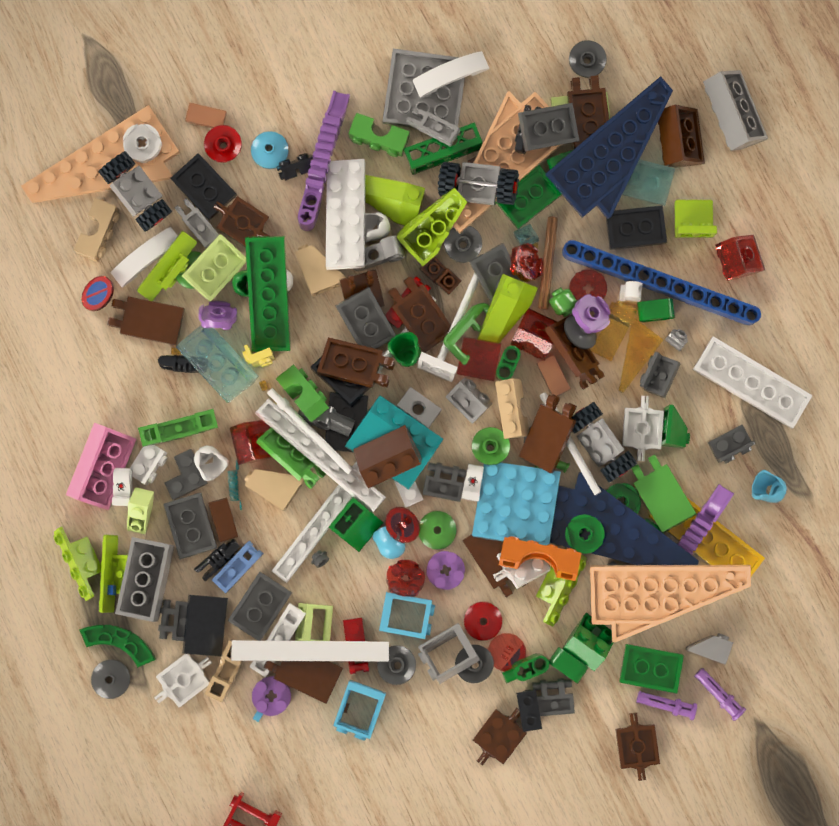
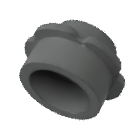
M320 550L314 553L311 564H314L317 568L325 565L329 561L327 552H321Z

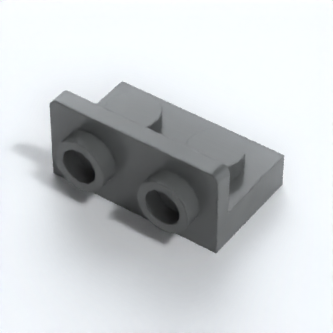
M742 424L709 441L708 445L718 463L724 461L726 464L736 459L734 455L739 452L744 455L751 451V446L755 445V442L751 441Z

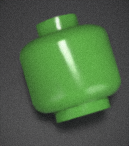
M560 287L551 293L553 297L550 298L549 303L555 313L563 315V317L571 314L577 302L571 290H562Z

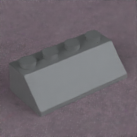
M740 70L720 71L703 81L705 92L710 98L712 109L719 120V127L723 131L726 144L731 151L741 150L768 139Z
M132 537L115 614L151 622L159 620L175 545Z

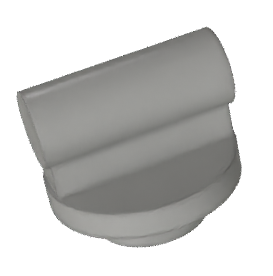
M673 329L665 338V341L680 352L688 342L684 331Z

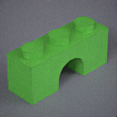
M359 113L355 114L348 133L349 139H352L353 143L362 145V143L367 144L369 148L375 151H380V149L387 151V154L392 157L403 156L404 148H406L410 137V131L392 125L387 135L377 136L372 131L375 124L374 119Z
M293 364L279 375L276 380L292 400L301 394L294 402L309 421L313 422L329 409L325 403L327 398L321 391L316 392L315 390L318 387L311 379L307 381L308 375L302 368L298 370Z

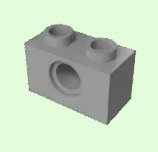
M411 387L397 405L399 409L427 428H430L442 411L441 408ZM421 405L424 411L422 414L416 415L413 412V407Z

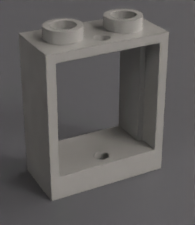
M459 623L418 646L421 651L418 654L423 664L427 663L430 669L427 671L433 681L437 679L439 684L480 661ZM457 636L469 658L439 674L428 653Z

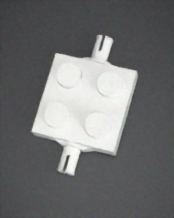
M641 396V407L625 408L622 446L638 449L636 461H645V450L661 449L664 411L648 408L649 396Z
M501 553L497 554L498 560H500ZM534 558L523 562L518 569L502 566L503 570L493 574L497 582L505 577L509 578L516 589L549 572L551 568L546 561Z
M184 654L156 676L162 685L163 691L154 697L155 700L160 703L169 697L178 707H181L209 685L210 681L205 676L203 669L212 664L211 660L208 661L210 658L207 656L198 663L194 661L190 654Z

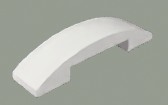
M476 52L435 67L413 79V83L421 98L436 92L440 87L464 77L474 76L489 70V66L483 52Z
M171 227L165 229L138 247L110 273L123 288L138 277V273L161 257L178 235Z
M289 603L266 641H290L306 613ZM253 661L250 665V668L265 678L270 670L263 668L266 661Z

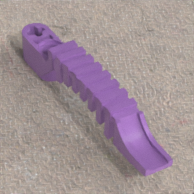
M333 91L328 110L325 113V118H323L320 134L317 138L318 143L315 145L313 160L310 163L311 168L308 170V178H306L305 182L306 187L298 212V223L304 231H311L316 225L321 208L324 183H326L327 179L326 173L328 174L329 171L328 164L330 165L333 148L335 149L338 135H340V126L342 127L350 94ZM310 200L316 201L314 205L307 204Z
M718 484L710 498L702 506L701 511L697 513L695 520L693 519L690 527L687 528L685 535L681 537L680 542L677 544L692 555L693 550L697 549L698 543L700 544L703 540V536L705 537L708 530H711L713 522L717 521L734 493Z

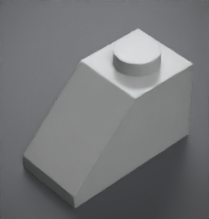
M718 633L717 636L710 635L687 646L686 650L726 665L733 642L728 641V636Z

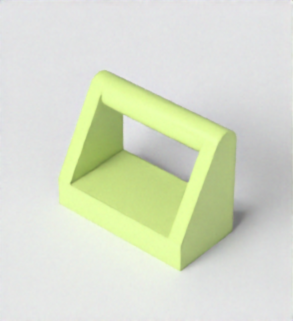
M298 603V608L305 612L306 615L296 630L295 641H330L333 606ZM313 608L325 609L322 640L311 639Z

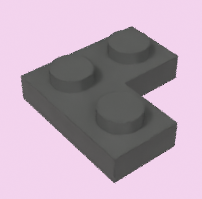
M192 449L174 457L181 475L164 482L172 500L208 484L207 481L203 480L201 473L195 465V454Z

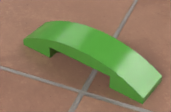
M210 409L179 419L139 427L138 430L142 446L145 447L218 428L214 410Z

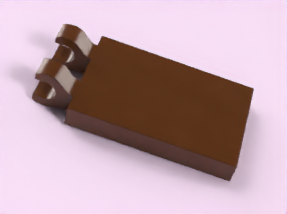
M598 75L590 76V89L581 90L579 77L572 78V81H570L572 91L567 92L568 103H573L579 141L573 142L574 149L609 120L606 90L599 87Z
M408 277L403 282L411 292L402 298L396 288L388 291L390 297L395 301V304L391 307L408 332H413L417 336L421 351L426 353L444 340L451 324L425 286L422 284L418 287L413 278Z
M128 297L127 302L118 299L112 300L111 306L113 308L125 310L123 320L109 317L107 325L120 328L121 335L177 346L185 310L183 307Z
M566 317L550 325L545 331L575 377H580L579 384L584 390L589 387L586 380L591 385L597 382L595 375L599 379H602L605 375L598 368L600 363L590 349H580L570 342L564 329L565 321L568 318Z
M328 337L317 374L373 388L374 383L388 388L389 376L377 373L380 366L393 370L395 362L394 358L384 357L383 350Z
M554 394L548 395L546 405H540L519 454V457L549 473L555 471L576 423L572 416L577 406L572 403H565L562 413L556 411L555 409L560 401V397Z
M472 534L462 540L493 589L499 586L506 598L513 594L506 584L509 578L505 577L497 582L493 574L503 570L497 558V554L501 553L503 541L473 537Z
M266 661L263 667L275 673L273 679L327 704L343 669L329 661H281L280 665Z

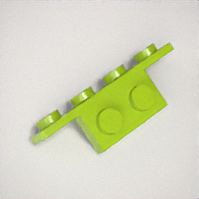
M181 231L138 287L137 292L149 301H153L162 288L167 290L168 287H173L177 281V275L180 272L183 273L189 264L187 262L189 259L187 256L195 247L197 241L186 232Z
M61 526L54 531V540L57 545H60L63 560L68 563L71 569V577L73 580H76L79 586L80 596L85 601H88L94 597V593L87 579L101 573V564L88 537L70 543Z
M103 535L99 612L114 613L115 595H107L108 585H116V594H120L128 555H117L118 535Z
M582 554L577 578L586 566L587 557ZM550 566L551 569L547 572L536 597L551 604L543 622L553 627L559 621L560 613L568 603L569 595L577 585L578 579L576 578V581L557 578L554 569Z

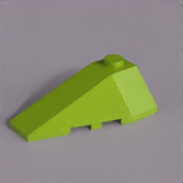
M365 175V203L386 215L396 224L406 226L419 215L425 196V188L405 182Z
M454 187L397 233V239L424 266L439 252L442 243L449 235V231L467 204V200Z
M502 274L474 345L493 352L531 306L538 287Z

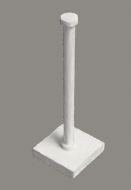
M475 272L450 330L464 316L479 280ZM444 343L437 358L422 352L417 368L449 382H453L458 367L444 361L449 351Z

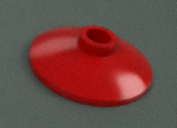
M219 125L213 127L205 136V152L216 162H229L235 159L241 151V137L230 126ZM226 143L227 147L223 149L220 145Z
M477 602L466 611L464 626L468 634L474 639L481 641L490 640L501 630L502 615L493 604ZM481 618L487 619V623L485 625L480 624Z

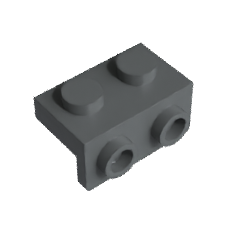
M655 352L648 361L646 373H643L641 376L640 386L644 391L666 398L681 365L680 362Z

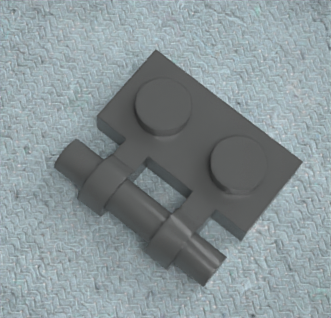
M438 462L437 464L429 463L428 470L435 471L434 477L426 475L423 495L460 502L464 483L457 482V477L465 478L466 470L459 469L458 466H444ZM440 473L452 475L451 480L440 478Z
M163 600V607L160 609V613H162L161 625L158 627V631H160L159 639H167V633L173 632L172 640L184 641L188 602L176 601L175 608H170L171 600ZM170 614L174 615L173 626L168 625Z
M560 678L557 681L546 682V680H540V682L532 683L533 690H541V696H537L540 716L575 713L573 693L565 694V688L572 687V680ZM547 689H558L559 694L548 695Z

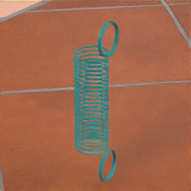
M236 460L237 470H239L238 460ZM233 470V471H235V473L230 472V471H227V473L236 476V477L228 476V478L237 481V482H232V481L228 480V483H232V484L236 485V486H231V485H228V486H229L230 488H233V489L237 490V491L229 490V492H232V493L238 495V496H234V495L229 494L230 497H233V498L237 499V500H232V499H230V501H240V510H242V504H241V500L239 499L240 496H239V494H238V493H239V490L237 489V488H239V486H238V480H237V479H238V476H237L238 472H237V470Z

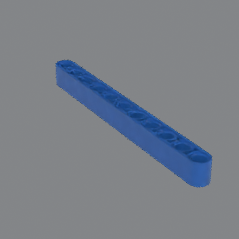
M570 240L565 243L562 249L563 257L569 261L626 282L643 283V288L744 325H753L761 318L760 309L754 305L578 241ZM572 246L576 249V253L573 255L569 254L566 248ZM591 253L594 256V260H586L584 254ZM608 259L611 261L612 266L607 268L603 265L602 261ZM627 266L630 273L623 274L620 267ZM644 272L648 277L647 280H641L638 274ZM656 280H664L665 287H659ZM676 285L683 288L682 294L676 293L674 289ZM693 292L700 293L701 300H695L692 296ZM712 298L718 300V307L712 306L710 302ZM729 305H734L737 308V313H731ZM748 311H751V312L754 313V315H755V319H754V320L748 319V317H747V312H748Z

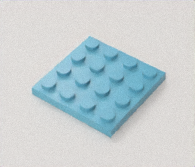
M507 463L496 465L484 464L472 536L504 541V537L513 536L522 541L533 540L546 546L550 544L561 471L549 473L541 468Z

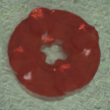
M529 243L514 247L511 254V273L517 275L524 282H531L540 277L543 273V259L539 258L537 254L539 252L538 249Z
M590 269L582 270L571 279L569 289L577 301L587 295L586 290H583V287L587 284L593 287V290L589 293L592 294L591 296H599L604 299L607 294L605 278L597 271Z
M412 560L397 561V564L389 566L387 570L386 583L388 590L400 596H417L425 583L424 570L422 571L419 568V564ZM404 575H407L408 579L410 580L405 581L401 578H403Z

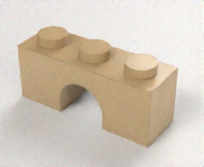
M97 198L94 199L88 216L99 223V229L97 233L91 236L80 233L74 248L78 255L99 262L100 258L104 257L107 240H111L114 223H117L120 218V210L117 206Z
M512 378L495 382L504 439L526 437L529 433L528 418L523 416L520 408V399L524 398L522 380Z
M233 639L229 640L221 657L222 660L214 676H212L204 693L221 703L225 701L243 661H231Z

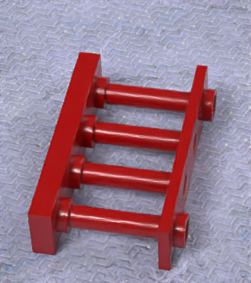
M241 792L239 796L234 795L229 805L232 809L223 825L246 826L232 819L237 808L264 821V824L267 826H277L283 813L275 810L273 815L271 813L268 815L241 801L244 793Z

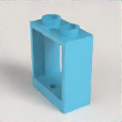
M386 592L379 631L425 639L426 635L430 636L432 624H429L428 621L429 616L434 615L435 605L429 599ZM393 599L426 604L421 633L388 627Z
M349 680L333 725L337 727L336 731L344 734L348 732L354 733V737L364 741L366 738L370 739L386 692ZM351 690L378 700L368 731L341 721Z

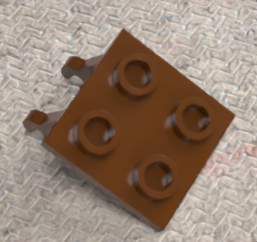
M376 269L339 279L344 300L369 287L379 306H385Z

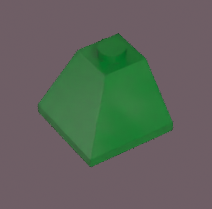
M669 404L663 410L661 446L683 449L686 447V444H689L690 433H687L688 428L674 405Z

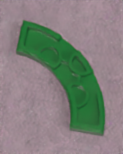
M94 625L80 629L86 647L100 644L116 646L133 659L137 668L156 660L150 647L139 636L125 628L114 625Z

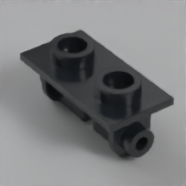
M304 153L298 155L296 160L290 161V159L279 162L280 166L276 168L277 171H282L279 173L280 179H285L286 181L297 177L295 170L298 168L301 175L308 173V170L311 168L310 159H313L312 154Z
M524 690L523 692L516 693L523 732L542 729L536 690Z

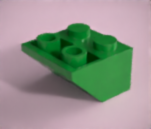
M353 497L329 528L360 552L374 532L384 522Z
M585 613L562 649L595 671L606 659L614 643L612 642V630L605 625L592 624V616Z

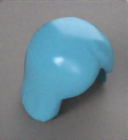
M762 470L755 476L753 481L752 497L755 500L778 503L785 497L787 486L780 477L771 474L767 470ZM772 485L770 493L768 495L766 493L767 486Z
M387 526L374 532L373 540L382 556L387 559L398 558L405 551V542L399 541V534L397 532L396 539L391 536Z

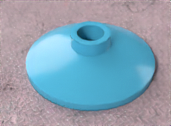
M272 131L259 134L251 145L252 158L259 166L266 169L280 166L279 162L286 160L289 152L285 138L279 133ZM270 145L273 148L271 151H267L266 147Z

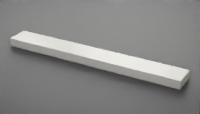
M267 399L256 411L255 414L372 513L385 500L386 497L376 488L371 487L368 489L364 479L354 470L347 474L289 415L270 399Z
M356 461L352 468L362 477ZM338 484L276 564L272 572L287 583L353 496Z
M232 640L231 661L388 662L389 642Z

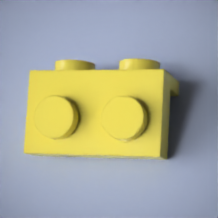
M248 344L244 345L245 351L242 352L248 365L252 364L254 368L262 366V368L273 364V360H276L270 348L253 354Z

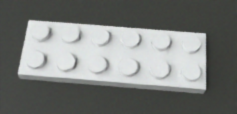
M365 160L331 161L330 165L328 164L326 193V269L365 268Z
M714 336L693 368L697 373L791 429L794 428L813 396Z

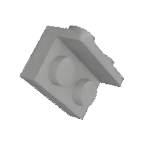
M467 378L462 379L446 396L472 424L492 405L489 397L485 393H481L476 388V384Z

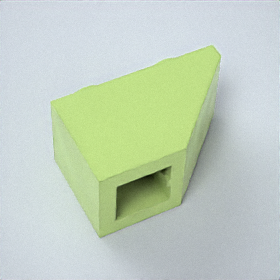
M135 487L128 502L127 530L146 534L153 507L154 491Z

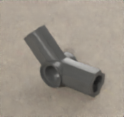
M327 405L329 409L313 422H310L301 410L298 411V414L310 426H317L323 430L331 429L345 436H349L355 420L337 413L329 405Z

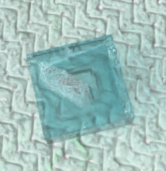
M531 224L513 232L522 249L539 241V237Z

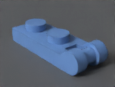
M248 541L212 579L224 593H227L263 555L260 550L257 551L253 547L254 544L251 541ZM246 552L252 556L249 561L244 557Z

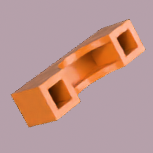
M513 536L504 537L499 560L500 566L518 569L523 562L529 559H542L552 566L557 578L576 581L581 559L580 552L571 548L561 549L552 544L547 546L541 545L533 540L522 541Z

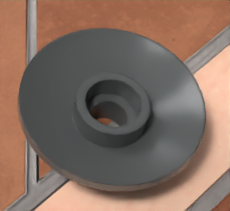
M590 40L577 43L569 54L571 69L577 75L585 78L600 74L607 61L603 47L597 42ZM584 59H589L590 63H584Z
M468 226L460 234L453 227L449 231L447 238H445V250L453 260L461 263L469 262L481 252V235L471 226ZM465 242L467 246L461 248L459 244Z
M573 315L566 319L564 324L565 333L573 345L580 349H590L595 345L597 340L596 333H585Z
M390 646L389 661L378 662V672L381 678L389 684H404L415 673V657L410 650L403 646ZM396 662L401 663L400 669L395 668Z
M472 645L480 659L477 662L479 666L476 669L470 666L458 673V675L468 683H480L491 675L494 668V660L488 649L481 645ZM464 648L458 653L455 665L469 658Z
M117 660L103 661L92 672V687L103 698H117L128 689L130 673L127 667ZM108 676L112 677V683H107L106 678Z

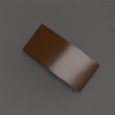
M435 256L419 268L448 295L461 282Z
M227 497L209 502L219 542L237 538L238 534Z

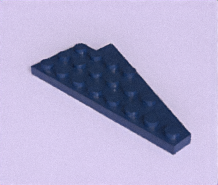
M661 76L545 174L581 218L596 206L607 219L612 216L673 92Z
M582 472L578 474L575 489L559 486L550 543L571 548L566 541L565 530L574 517L586 514L597 518L605 530L602 546L592 554L635 565H698L699 560L599 485L601 493L594 495ZM582 529L583 532L580 533V537H584L587 540L591 533L586 531V529Z

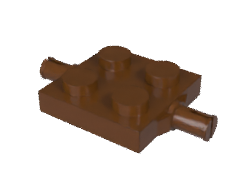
M237 196L228 207L218 201L213 208L223 214L222 220L216 228L244 247H246V237L269 236L263 232L264 224L269 216Z
M517 707L510 717L496 709L474 737L473 741L484 751L476 760L479 763L484 757L480 763L482 766L489 757L497 759L504 765L527 734V732H523V729L516 722L520 717V711Z
M637 712L629 713L631 725L625 728H617L615 732L620 768L637 769L638 781L646 780L645 768L650 765L660 764L655 724H639Z

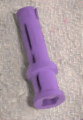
M701 668L694 675L720 702V708H724L732 716L731 719L733 721L737 720L746 711V708L741 707L734 700L733 695H728L704 668Z
M641 691L638 692L636 703L670 711L674 716H685L692 721L695 718L697 711L696 703L692 705L681 702V699H675L674 701Z

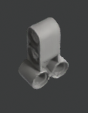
M390 236L380 240L378 244L366 247L365 268L353 269L355 271H363L388 261L395 262L405 258L402 244L396 236ZM374 251L379 252L376 260L371 259V254Z

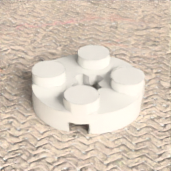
M136 124L125 132L123 147L132 160L147 163L159 154L162 141L157 130L151 125ZM139 139H141L142 141H143L144 139L147 140V141L145 142V143H146V146H145V147H143V146H142V147H138V146H139V143H138V140H139Z

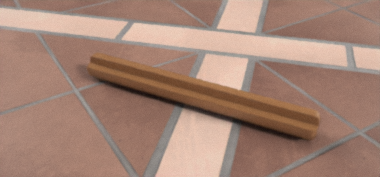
M553 216L547 219L538 308L542 310H547L549 307L558 218Z

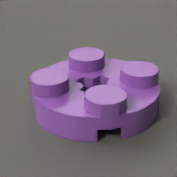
M587 294L580 298L572 309V314L577 323L587 334L600 332L610 323L609 315L611 313L608 304L601 297L591 296L592 294ZM593 311L595 313L594 317L590 315V312Z
M211 301L205 307L203 304L199 308L201 326L203 328L229 330L232 328V324L237 321V309L235 307L233 309L230 307V303L225 301Z
M441 551L433 555L426 569L429 581L437 588L444 590L457 587L465 574V566L462 559L449 551ZM443 565L451 567L448 576L440 573Z
M268 676L260 680L252 691V702L256 710L267 716H275L282 713L291 701L290 687L273 679L274 676ZM271 690L274 694H277V698H274L273 701L266 698V694H269Z

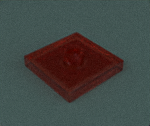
M464 336L461 351L469 355L470 359L466 365L459 361L457 374L494 381L501 343Z

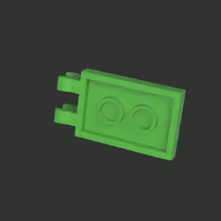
M272 428L267 430L256 442L298 481L303 478L306 486L310 489L316 485V482L320 479L319 477L323 478L326 475L325 472ZM313 467L315 468L317 475L311 471Z
M653 455L648 460L655 471L644 476L639 465H635L631 469L638 481L633 484L662 533H665L697 514L668 465L661 466L656 456Z

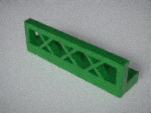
M475 122L460 128V136H457L456 139L458 141L454 146L450 147L435 138H431L404 148L412 175L439 166L443 162H449L479 151L483 142ZM473 129L475 138L470 140L463 138L466 131ZM433 143L440 146L439 150L435 153L427 150L429 145ZM414 150L423 152L420 158L412 161L409 152Z

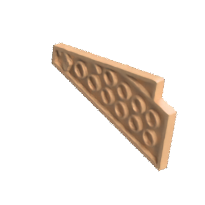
M510 91L507 92L474 161L475 164L493 165L504 169L517 170L520 182L561 146L556 145L526 151L525 154L515 151V138L520 124L518 113L524 111L525 105H530L531 110H535L536 107H549L536 92L531 94L522 103ZM467 202L453 227L460 234L492 205Z
M148 105L21 185L32 203L111 190L110 184H107L98 171L106 163L124 152L123 136L128 128L136 124H149L154 127L160 135L162 147L159 154L153 160L147 163L134 161L136 164L128 172L140 166L152 182L169 180L172 174L164 163L180 152ZM139 139V140H138V143H139V146H138V147H142V146L145 147V146H146V143H145V142H146L147 140L144 139V140L142 141L141 139Z
M591 565L592 624L612 625V642L620 641L750 587V565Z

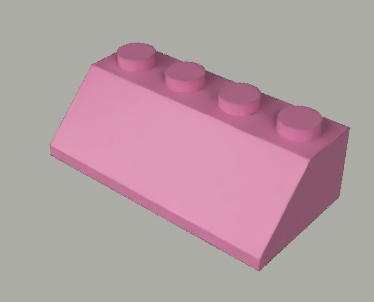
M94 423L66 495L109 510L113 497L114 469L126 467L136 438Z

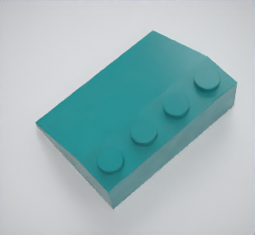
M379 396L345 447L354 452V448L406 425L422 457L421 465L392 477V479L409 490L436 452L443 438L382 396Z

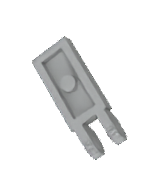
M417 107L413 108L412 113L422 119L421 122L411 117L406 119V123L450 147L460 133L459 127Z
M186 198L184 200L185 205L192 211L185 215L182 208L178 205L175 209L193 234L207 248L219 234L198 208H195Z

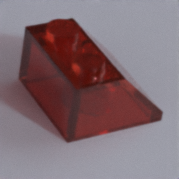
M754 235L736 236L715 244L717 256L721 261L722 271L727 281L765 271Z
M528 308L510 345L516 346L519 350H523L545 361L553 345L545 329L557 321Z
M263 420L244 422L230 427L238 465L273 458L256 443L271 428Z

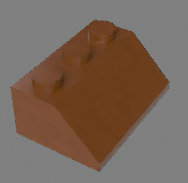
M676 104L664 108L658 120L664 166L677 168L705 164L698 109Z
M406 425L353 449L359 471L368 489L421 465L422 457Z

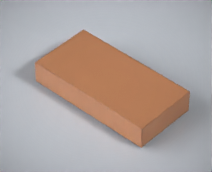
M189 103L185 121L213 128L224 125L227 112Z
M554 355L537 363L551 395L558 396L571 389Z

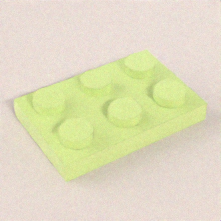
M219 234L182 274V277L211 302L246 263V257L222 234Z

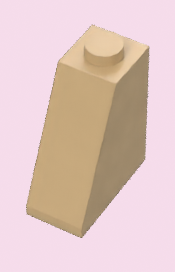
M306 244L300 246L298 251L295 252L312 297L340 287L339 279L346 278L338 269L327 270L326 257L313 245L308 246Z
M255 469L253 472L250 471L244 479L246 487L282 511L286 510L304 483L303 478L298 481L290 474Z

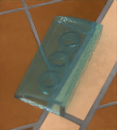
M639 159L622 195L665 206L675 169Z
M199 326L176 346L227 403L254 384L259 377L214 328Z

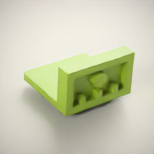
M675 200V238H713L717 234V226H713L712 200Z

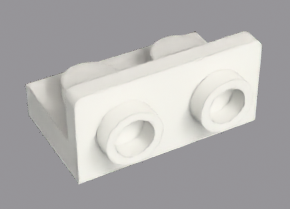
M156 445L143 447L130 467L132 477L144 485L152 484L157 477L155 472L159 466L162 467L167 461V452Z

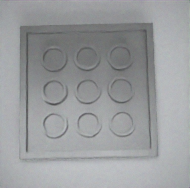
M393 49L383 124L412 127L406 123L408 117L419 122L422 120L412 113L413 108L417 107L458 127L465 77L440 87L436 92L421 98L415 88L413 79L459 57Z

